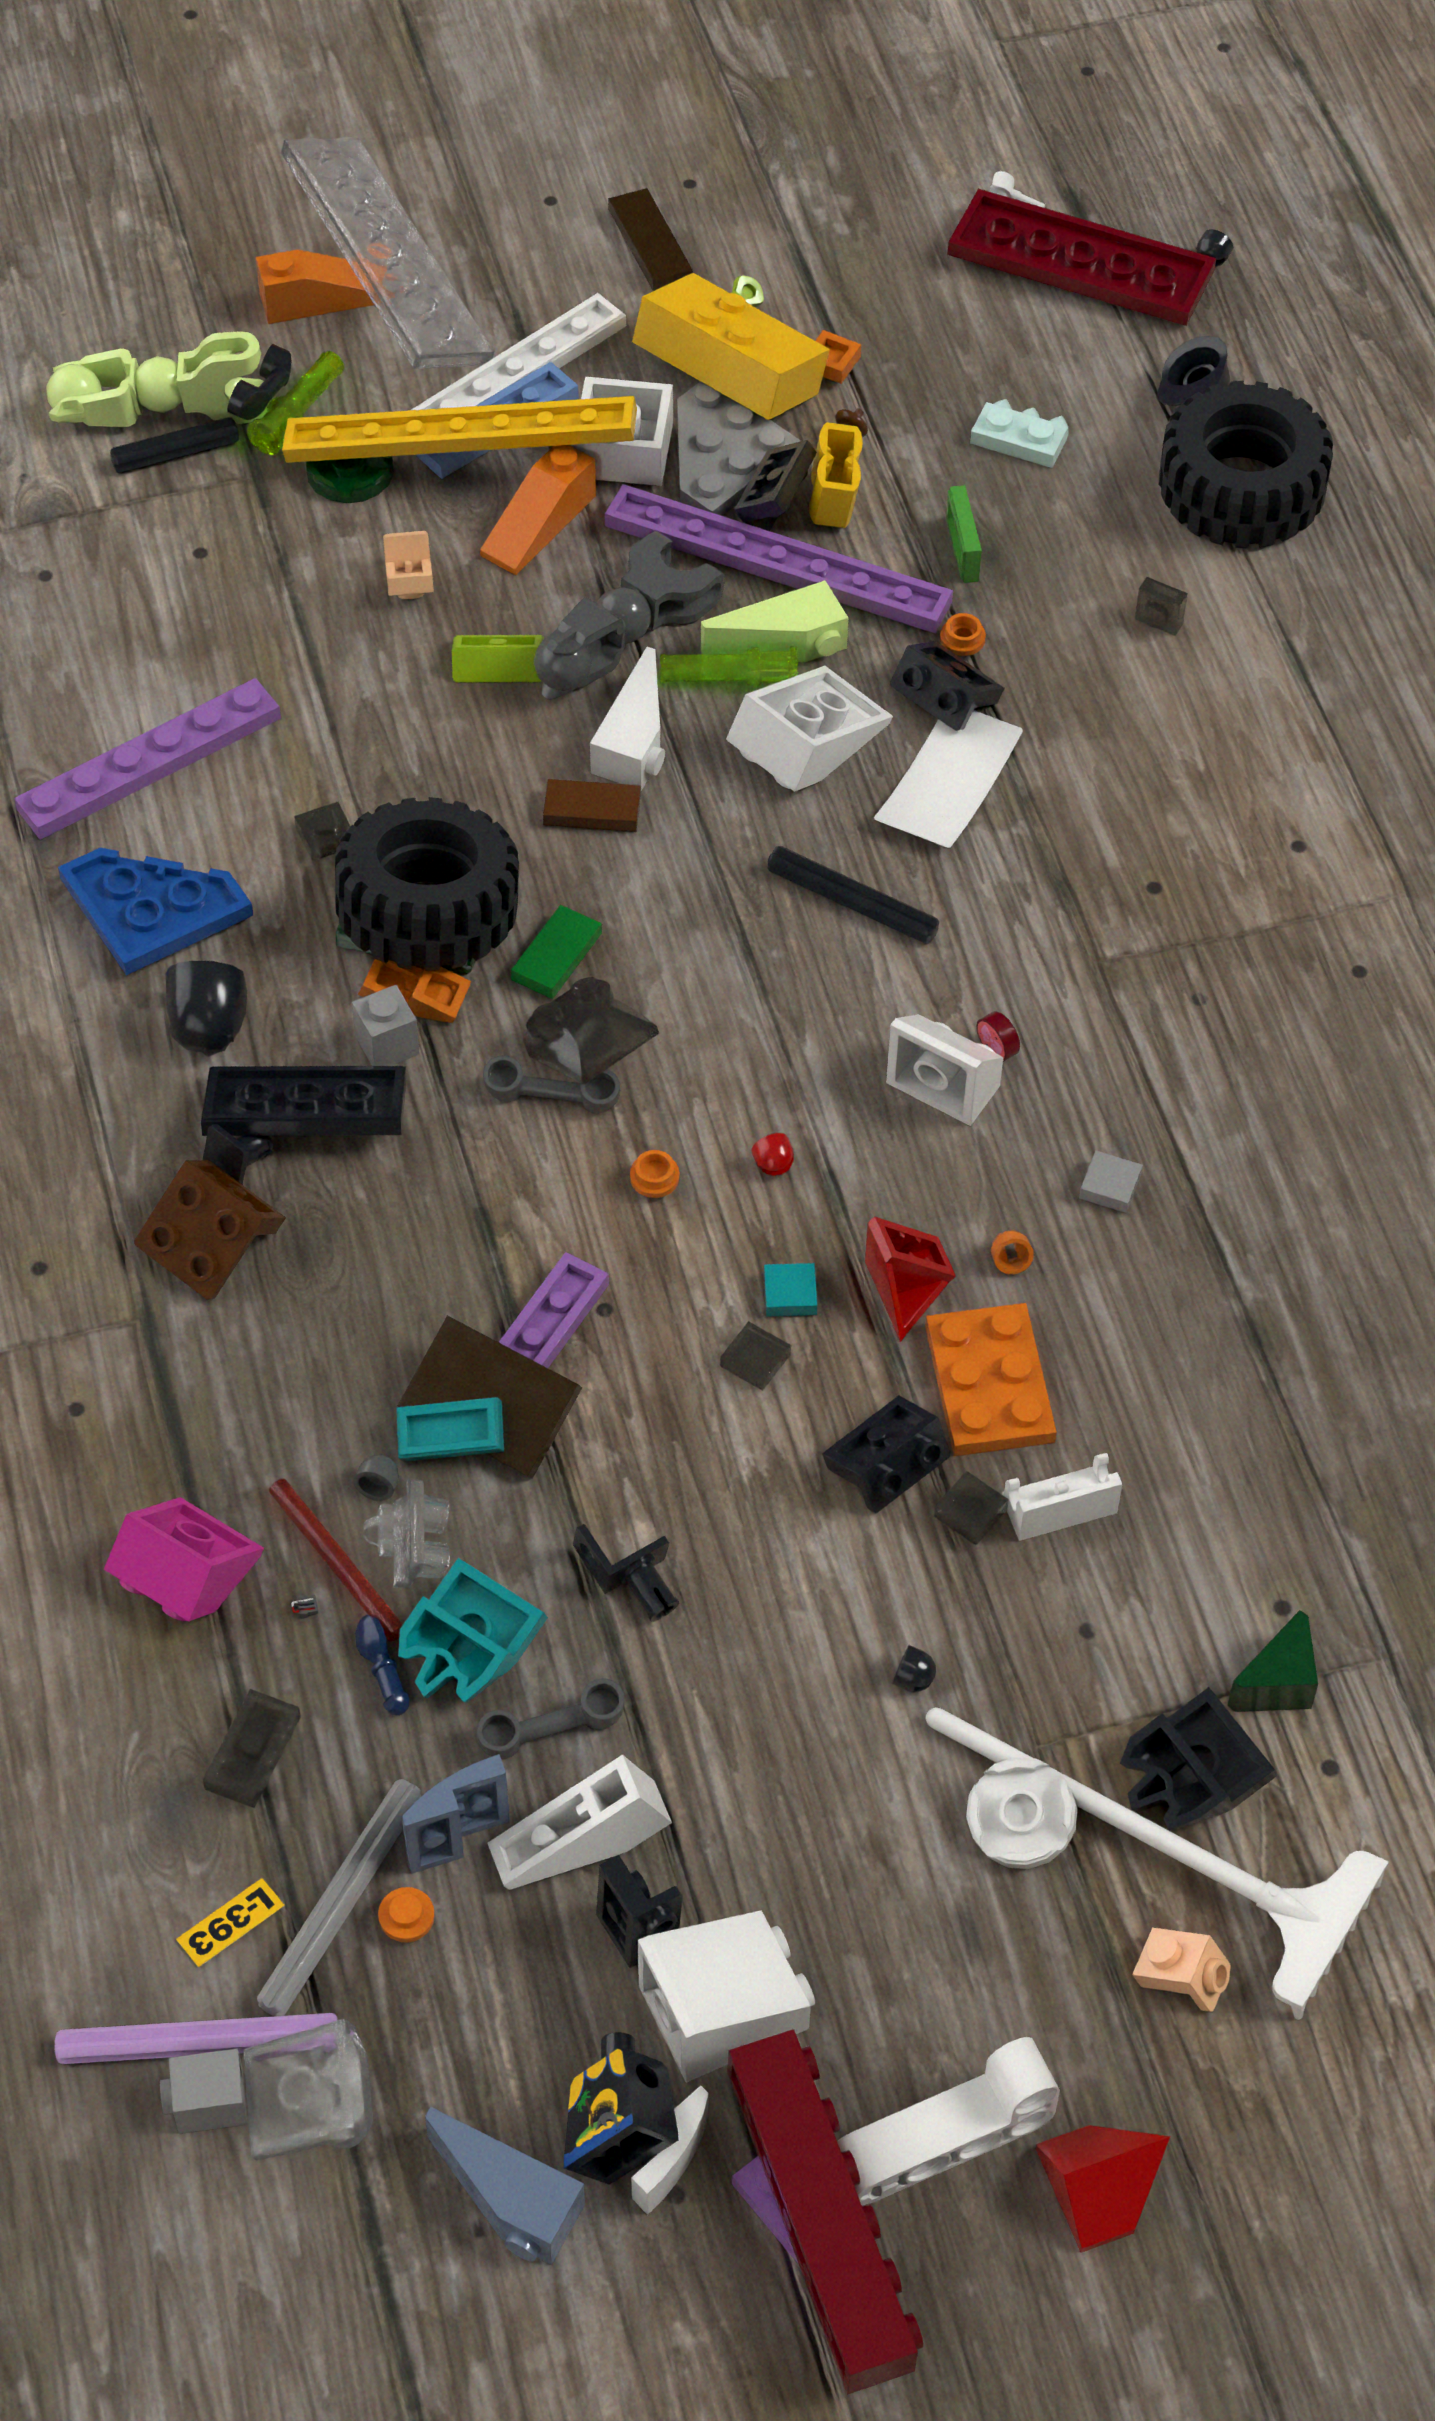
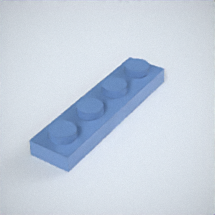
M549 362L476 406L576 400L579 398L578 385L552 362ZM490 450L418 454L416 456L443 479Z

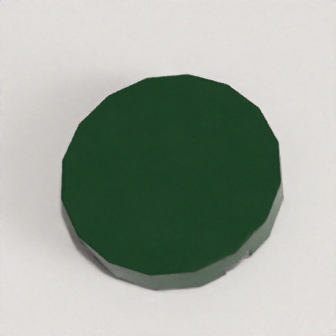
M392 456L306 462L308 483L314 491L330 501L341 503L363 502L378 496L389 486L394 474Z

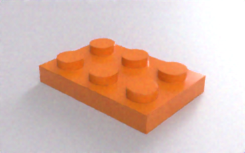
M1026 1303L926 1316L925 1329L953 1456L1055 1443L1057 1431Z

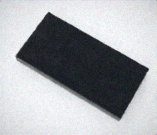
M212 1066L209 1068L201 1117L202 1136H207L208 1128L213 1124H218L232 1136L402 1135L406 1092V1066Z

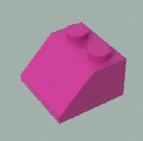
M179 1497L126 1514L104 1570L120 1579V1585L126 1590L138 1595H146L161 1604L163 1612L168 1616L180 1621L189 1622L216 1612L261 1557L264 1547Z

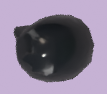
M186 961L170 966L165 973L166 1008L170 1021L169 1032L171 1036L186 1050L202 1052L208 1057L225 1051L228 1045L234 1042L246 1014L247 987L244 972L234 965L215 961Z

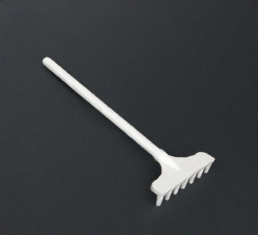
M931 1708L926 1714V1722L931 1728L996 1763L1014 1757L1033 1758L941 1708ZM1057 1771L1069 1783L1077 1807L1256 1902L1257 1907L1271 1915L1281 1929L1285 1945L1281 1966L1273 1980L1272 1991L1277 1999L1291 2005L1295 2019L1300 2020L1303 2017L1305 2005L1309 1997L1316 1995L1321 1977L1329 1973L1334 1955L1341 1953L1346 1935L1349 1931L1355 1930L1361 1910L1367 1909L1374 1888L1380 1887L1384 1871L1389 1862L1369 1852L1355 1851L1346 1857L1341 1867L1327 1881L1307 1888H1280L1270 1881L1266 1883Z

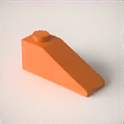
M299 249L256 257L260 297L268 324L394 302L392 289L384 266Z
M571 445L552 446L528 472L481 547L480 556L517 575L596 497L595 458Z

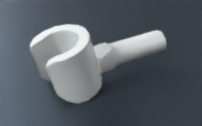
M1002 171L994 174L990 192L1045 208L1044 203L1013 189L1014 178L1012 175Z

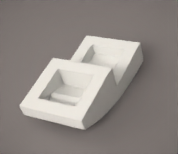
M702 2086L698 2087L674 2109L679 2141L658 2153L631 2177L632 2199L647 2215L676 2185L699 2146L705 2130L709 2108V2093Z

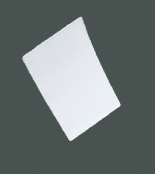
M973 710L965 728L959 731H955L938 719L912 765L874 819L950 848L985 799L1007 762L1023 729Z

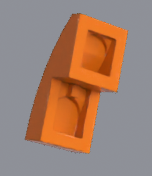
M374 958L358 995L365 997L397 985L414 1016L453 1023L472 981L441 966L436 971H425V967L421 969L417 966H413L412 970L399 968L397 962L389 960L387 963H384Z

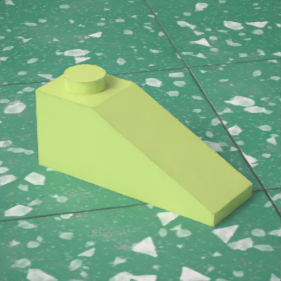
M822 581L701 621V654L704 658L808 662L847 649L848 616L827 582Z

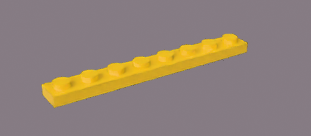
M634 396L288 418L282 452L286 463L634 441L637 406Z

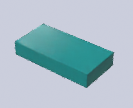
M497 1397L396 1407L398 1458L403 1462L504 1452L502 1400Z

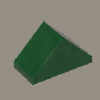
M1299 1610L1233 1680L1227 1704L1228 1707L1235 1712L1312 1709L1318 1687V1678L1308 1615Z

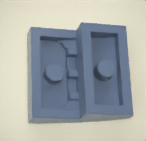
M500 1754L476 1762L442 1780L421 1796L403 1814L402 1821L407 1861L411 1874L464 1858L463 1836L510 1822L507 1777Z

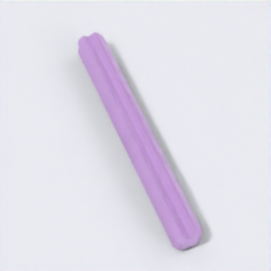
M322 2013L65 2029L56 2033L55 2055L58 2063L74 2064L169 2058L238 2049L239 2053L329 2048L335 2047L338 2044L339 2024L335 2014Z

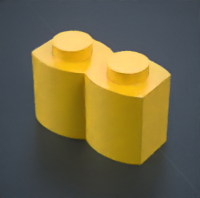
M826 422L820 431L816 448L817 454L811 470L813 490L809 503V514L814 524L846 528L850 523L861 480V470L858 463L863 439L857 426Z

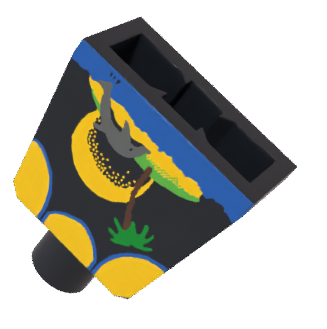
M622 2032L610 2033L601 2039V2060L576 2076L570 2086L564 2150V2169L610 2185L679 2141L667 2067L659 2060L635 2052L634 2037Z

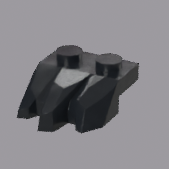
M1210 1687L1168 1718L1162 1713L1129 1738L1120 1764L1127 1769L1146 1773L1127 1793L1131 1810L1138 1813L1167 1802L1170 1808L1165 1814L1164 1820L1169 1831L1222 1815L1237 1807L1277 1777L1274 1767Z

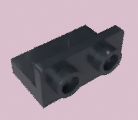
M808 440L767 450L734 509L743 523L770 531L777 517L789 509L791 499L800 483L807 477L808 469L817 454Z
M936 641L907 645L890 681L891 687L955 731L965 728L973 710L977 707L997 704L1005 689Z
M898 1395L823 1452L822 1455L827 1468L859 1487L866 1507L872 1512L878 1513L950 1457V1450L939 1418Z
M617 1855L599 1865L596 1916L628 1967L632 1968L638 1964L639 1939L648 1935L679 1929L683 1895L677 1886H673L651 1898L648 1886L642 1875L636 1869L629 1871L621 1857Z

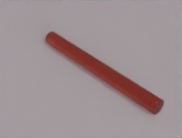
M285 1478L274 1482L269 1489L270 1494L368 1615L379 1619L386 1638L390 1642L399 1639L400 1628L403 1623Z

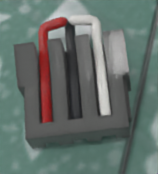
M315 1595L296 1596L297 1601L291 1603L293 1613L299 1612L300 1619L308 1618V1615L318 1613Z

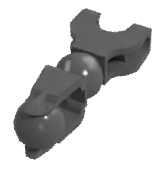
M658 531L648 534L630 548L628 561L630 570L621 578V587L608 590L601 596L598 602L584 597L561 621L557 630L545 638L538 646L533 662L537 676L543 682L542 695L549 700L556 699L568 694L578 686L583 688L612 672L619 664L621 653L624 652V645L642 638L648 628L654 631L657 627L666 623L685 624L696 622L720 601L725 586V574L707 563L690 571H678L670 568L671 544L673 541Z

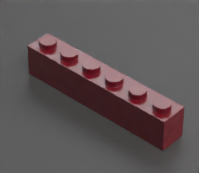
M792 2029L728 2050V2076L847 2395L915 2372L918 2349L923 2348L922 2335L913 2313L904 2315L896 2294L902 2292V2286L898 2271L891 2258L883 2260L875 2241L881 2238L879 2223L871 2204L861 2205L855 2186L860 2184L858 2168L850 2150L841 2152L834 2133L840 2131L838 2117L831 2099L828 2097L821 2100L814 2081L820 2079V2074L811 2047L808 2045L801 2048L795 2030Z

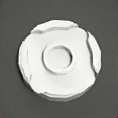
M1014 1757L992 1765L984 1772L985 1775L979 1779L978 1783L974 1784L968 1796L966 1818L975 1843L988 1858L1007 1868L1031 1869L1051 1862L1066 1849L1076 1830L1077 1806L1069 1783L1057 1770L1038 1759Z

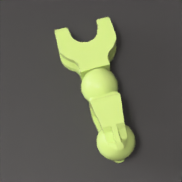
M242 331L211 334L202 340L193 351L179 352L178 363L169 358L156 356L138 366L137 359L132 358L129 350L124 348L87 355L80 361L67 362L53 367L54 373L50 376L46 386L47 400L52 407V410L49 412V417L52 421L58 423L84 422L88 426L129 427L136 423L138 415H142L143 406L150 411L165 413L177 408L181 403H183L185 413L199 412L206 414L213 420L232 417L236 424L254 423L262 421L270 415L274 401L272 398L266 409L259 416L251 420H244L227 412L231 394L240 380H244L257 387L264 382L261 379L241 377L253 373L258 367L261 357L260 346L256 337L249 332ZM244 351L241 354H235L236 352ZM101 387H118L116 389L102 391Z

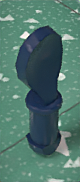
M365 1615L361 1618L356 1628V1647L361 1656L374 1663L371 1673L378 1681L385 1701L383 1703L384 1708L392 1715L400 1716L409 1708V1695L404 1692L396 1670V1661L390 1658L386 1636L379 1619L371 1615Z

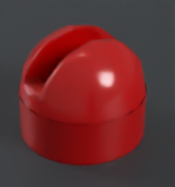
M774 1133L767 1135L752 1146L751 1152L755 1162L765 1174L780 1176L790 1170L794 1162V1150L786 1134Z

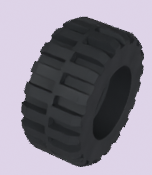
M1231 381L1229 386L1222 387L1219 383L1206 388L1204 394L1198 391L1186 399L1185 403L1177 407L1171 415L1170 422L1166 425L1163 440L1159 486L1161 487V496L1165 505L1171 508L1170 513L1180 524L1186 522L1188 530L1199 537L1202 534L1209 536L1212 543L1222 546L1224 542L1234 543L1235 548H1248L1249 544H1258L1259 548L1271 546L1275 543L1276 539L1284 542L1297 535L1298 530L1303 531L1314 521L1315 516L1320 513L1324 505L1333 459L1332 436L1328 429H1326L1327 424L1319 413H1312L1313 407L1301 397L1298 400L1293 398L1291 391L1279 387L1278 390L1268 388V383L1256 381L1255 385H1245L1244 381ZM1231 457L1251 458L1269 465L1272 469L1265 471H1242L1226 466L1218 460Z
M429 797V801H416V798L402 799L401 803L397 805H392L390 802L380 805L376 808L374 814L366 812L354 822V825H351L340 839V845L336 849L335 909L336 915L339 917V925L344 933L351 938V941L363 952L370 950L371 955L375 959L387 963L389 960L397 962L399 968L412 970L413 966L425 967V971L439 970L440 966L450 965L451 968L464 966L470 958L477 961L486 956L491 951V947L495 949L505 940L516 921L519 861L515 843L498 822L492 823L493 819L487 813L480 809L474 812L470 810L467 804L454 801L453 804L444 803L442 798ZM413 882H436L442 884L419 885L413 884Z

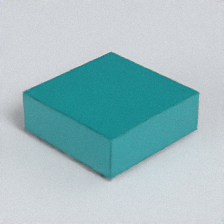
M815 1263L764 1265L766 1317L817 1315Z

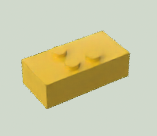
M691 273L642 296L632 339L634 344L767 420L818 395L830 351L829 348L748 304L742 296L729 293L695 273Z

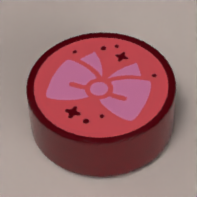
M993 1011L977 1021L976 1029L981 1044L990 1047L996 1054L1002 1056L1003 1062L1018 1054L1020 1050L1019 1036L1013 1024L1005 1015Z

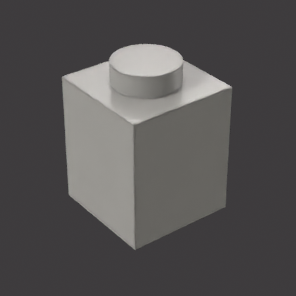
M397 985L352 1001L355 1037L372 1066H392L420 1055L417 1019Z
M238 2049L169 2058L170 2079L160 2080L161 2103L164 2115H174L179 2134L247 2125L243 2069Z

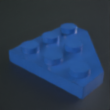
M98 848L58 867L61 881L126 975L253 916L251 901L229 871L210 868L208 874L184 869V865L181 862L146 856L144 861L120 857L119 851L106 848Z

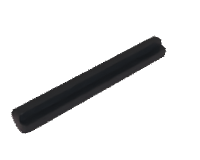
M776 846L768 858L767 868L770 872L922 943H931L938 932L939 920L936 917L783 846Z

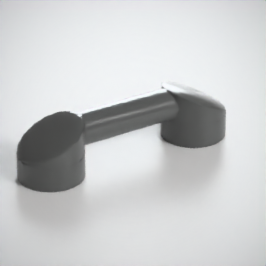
M502 1055L489 1060L483 1070L484 1083L488 1092L494 1098L504 1102L515 1101L522 1095L582 1103L589 1112L599 1114L611 1109L620 1097L618 1077L611 1070L605 1068L590 1070L584 1075L581 1083L523 1076L519 1062L510 1056Z
M596 1679L588 1683L583 1689L580 1704L520 1722L508 1711H490L478 1723V1744L489 1756L492 1757L500 1754L501 1759L513 1757L518 1752L520 1744L582 1725H587L591 1729L596 1730L609 1728L622 1715L625 1701L623 1690L616 1682L610 1679Z

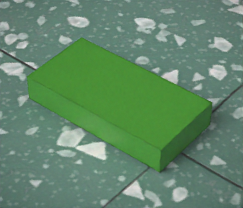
M965 485L952 486L948 490L946 521L960 578L963 580V583L978 582L982 550Z

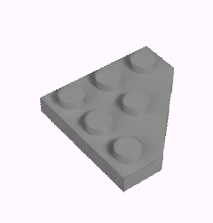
M700 381L677 399L680 502L723 516L737 505L767 450L800 442L801 440L773 421L765 419Z

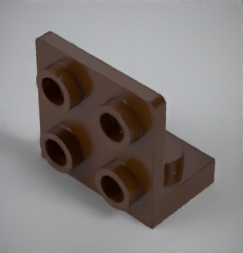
M185 1160L138 1233L134 1244L205 1299L210 1300L216 1298L255 1236L276 1234L286 1217L210 1160Z

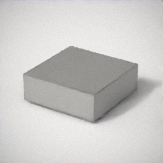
M1095 1150L1080 1188L1079 1199L1127 1213L1140 1180L1143 1165Z

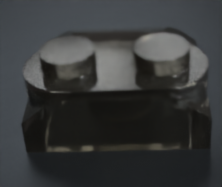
M587 977L576 981L570 990L552 1002L543 1004L534 1010L526 1023L527 1033L523 1042L529 1057L585 1085L658 1035L659 1031L657 1025L626 1004L616 1000L608 982Z

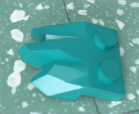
M457 1558L430 1599L423 1596L400 1628L398 1657L404 1659L426 1658L415 1680V1684L425 1698L428 1699L455 1678L458 1680L456 1694L466 1704L506 1674L519 1661L548 1617L540 1609L465 1561Z

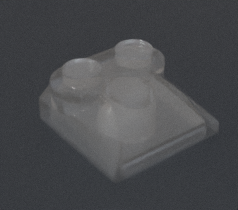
M344 2018L243 2049L251 2158L258 2161L313 2149L327 2144L336 2149H349L359 2144L367 2136L373 2121L369 2063L366 2050L362 2045L354 2024Z

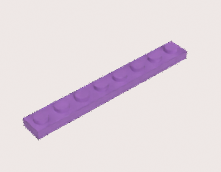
M622 484L605 512L606 527L639 538H644L648 534L658 531L673 541L671 544L673 549L797 589L826 581L840 603L935 634L952 604L953 590L624 484Z

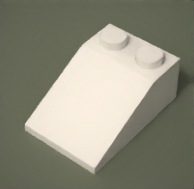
M822 666L745 694L726 740L738 748L742 756L747 760L759 764L772 774L781 786L795 792L826 778L888 726L893 716L828 667Z

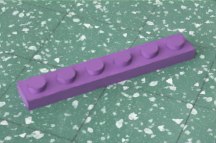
M254 678L15 797L17 811L41 840L281 719L280 706L260 682Z

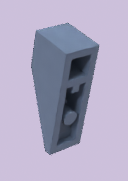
M430 2107L425 2115L428 2139L498 2236L505 2241L504 2245L506 2248L524 2260L533 2262L538 2257L552 2265L585 2206L584 2183Z

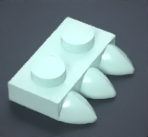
M1007 399L1000 400L994 404L986 402L971 430L970 444L1053 468L1067 440L1068 425L1063 416L1055 417L1050 421L1040 418L1034 407L1022 412L1012 410Z

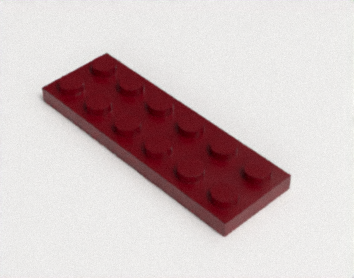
M979 188L948 242L947 251L949 256L1187 326L1215 271L1216 258Z

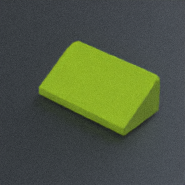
M456 635V637H453L452 678L457 683L541 682L537 676L533 661L535 652L544 640V636Z

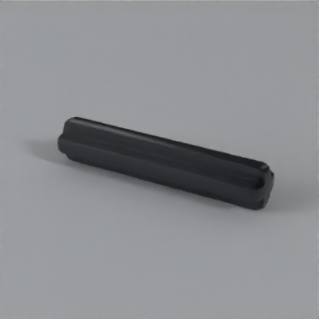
M227 417L113 447L110 450V457L117 473H124L237 443L239 441V431L235 420L232 417Z

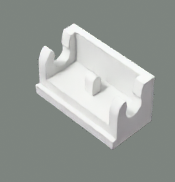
M1103 1453L1094 1456L1093 1467L1020 1487L1018 1478L1007 1480L1004 1492L1001 1494V1499L1019 1541L1116 1514L1118 1512L1122 1482L1117 1472L1108 1474V1454Z

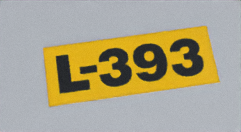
M261 1878L176 1940L199 1968L285 1905L265 1880Z

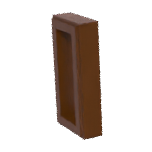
M548 779L543 811V825L637 832L641 785Z

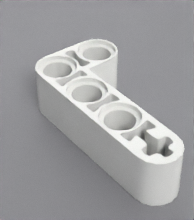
M1030 2037L1019 2038L997 2049L987 2060L985 2074L840 2138L837 2142L841 2152L850 2150L858 2168L860 2184L856 2185L855 2189L861 2205L871 2204L1023 2137L1048 2123L1055 2115L1060 2090L1033 2039Z

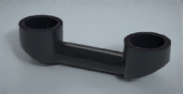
M272 344L267 350L260 367L259 375L265 378L264 382L257 387L244 380H240L231 394L227 412L244 420H251L259 416L279 390L288 383L292 363L290 351Z

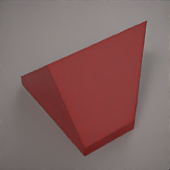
M875 1216L867 1223L865 1263L901 1342L956 1275L938 1236Z
M1088 2125L1036 2144L1035 2149L1080 2253L1134 2234L1171 2136Z

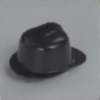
M1201 336L1184 342L1176 348L1165 361L1162 370V378L1158 389L1159 401L1164 405L1179 406L1184 404L1186 399L1198 391L1204 394L1205 389L1209 386L1219 383L1222 387L1229 386L1230 375L1227 366L1228 353L1226 344L1218 337Z

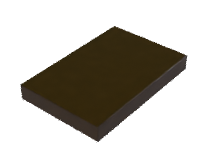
M447 1315L397 1406L405 1407L499 1398L502 1400L504 1452L486 1454L533 1479L583 1387Z

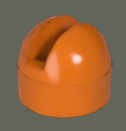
M1016 1230L999 1233L992 1242L991 1255L996 1267L1005 1274H1018L1025 1271L1031 1265L1034 1258L1033 1248L1028 1238ZM1013 1243L1017 1257L1008 1259L1005 1246Z

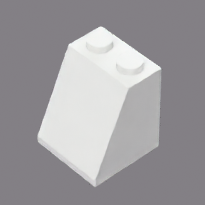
M762 1910L648 1935L638 1940L639 1988L686 2083L728 2065V2050L792 2029L795 2030L796 2034L809 2029L810 2008L815 2005L812 1989L802 1973L794 1975L786 1959L791 1956L786 1938L779 1926L770 1928Z

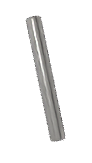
M404 1779L394 1782L257 1996L258 2006L263 2011L272 2016H284L403 1830V1814L421 1797V1790L416 1785Z

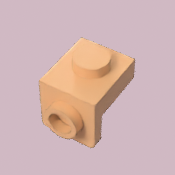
M426 531L385 534L383 542L388 595H397L402 599H416L422 597L424 593L434 592L428 533Z
M1152 1927L1132 1975L1141 1987L1189 1994L1200 2010L1213 2012L1220 1994L1228 1985L1231 1965L1210 1935Z

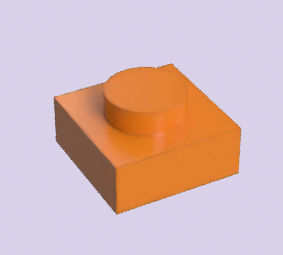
M822 330L815 341L830 349L823 377L842 384L861 357V344Z

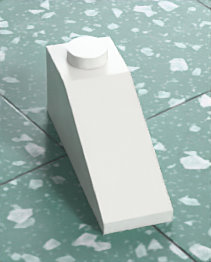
M646 647L590 742L591 774L620 784L641 785V791L650 775L656 776L659 773L665 757V750L660 748L655 649Z
M621 1755L487 1844L504 1887L511 1890L626 1853L671 1824L672 1821L655 1781L624 1755Z

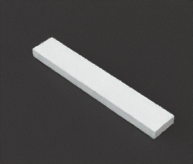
M596 293L411 410L476 406L549 362H552L558 368L563 367L626 327V315L599 293Z

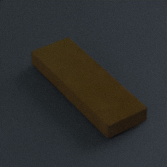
M648 188L608 198V210L652 291L693 273V269Z

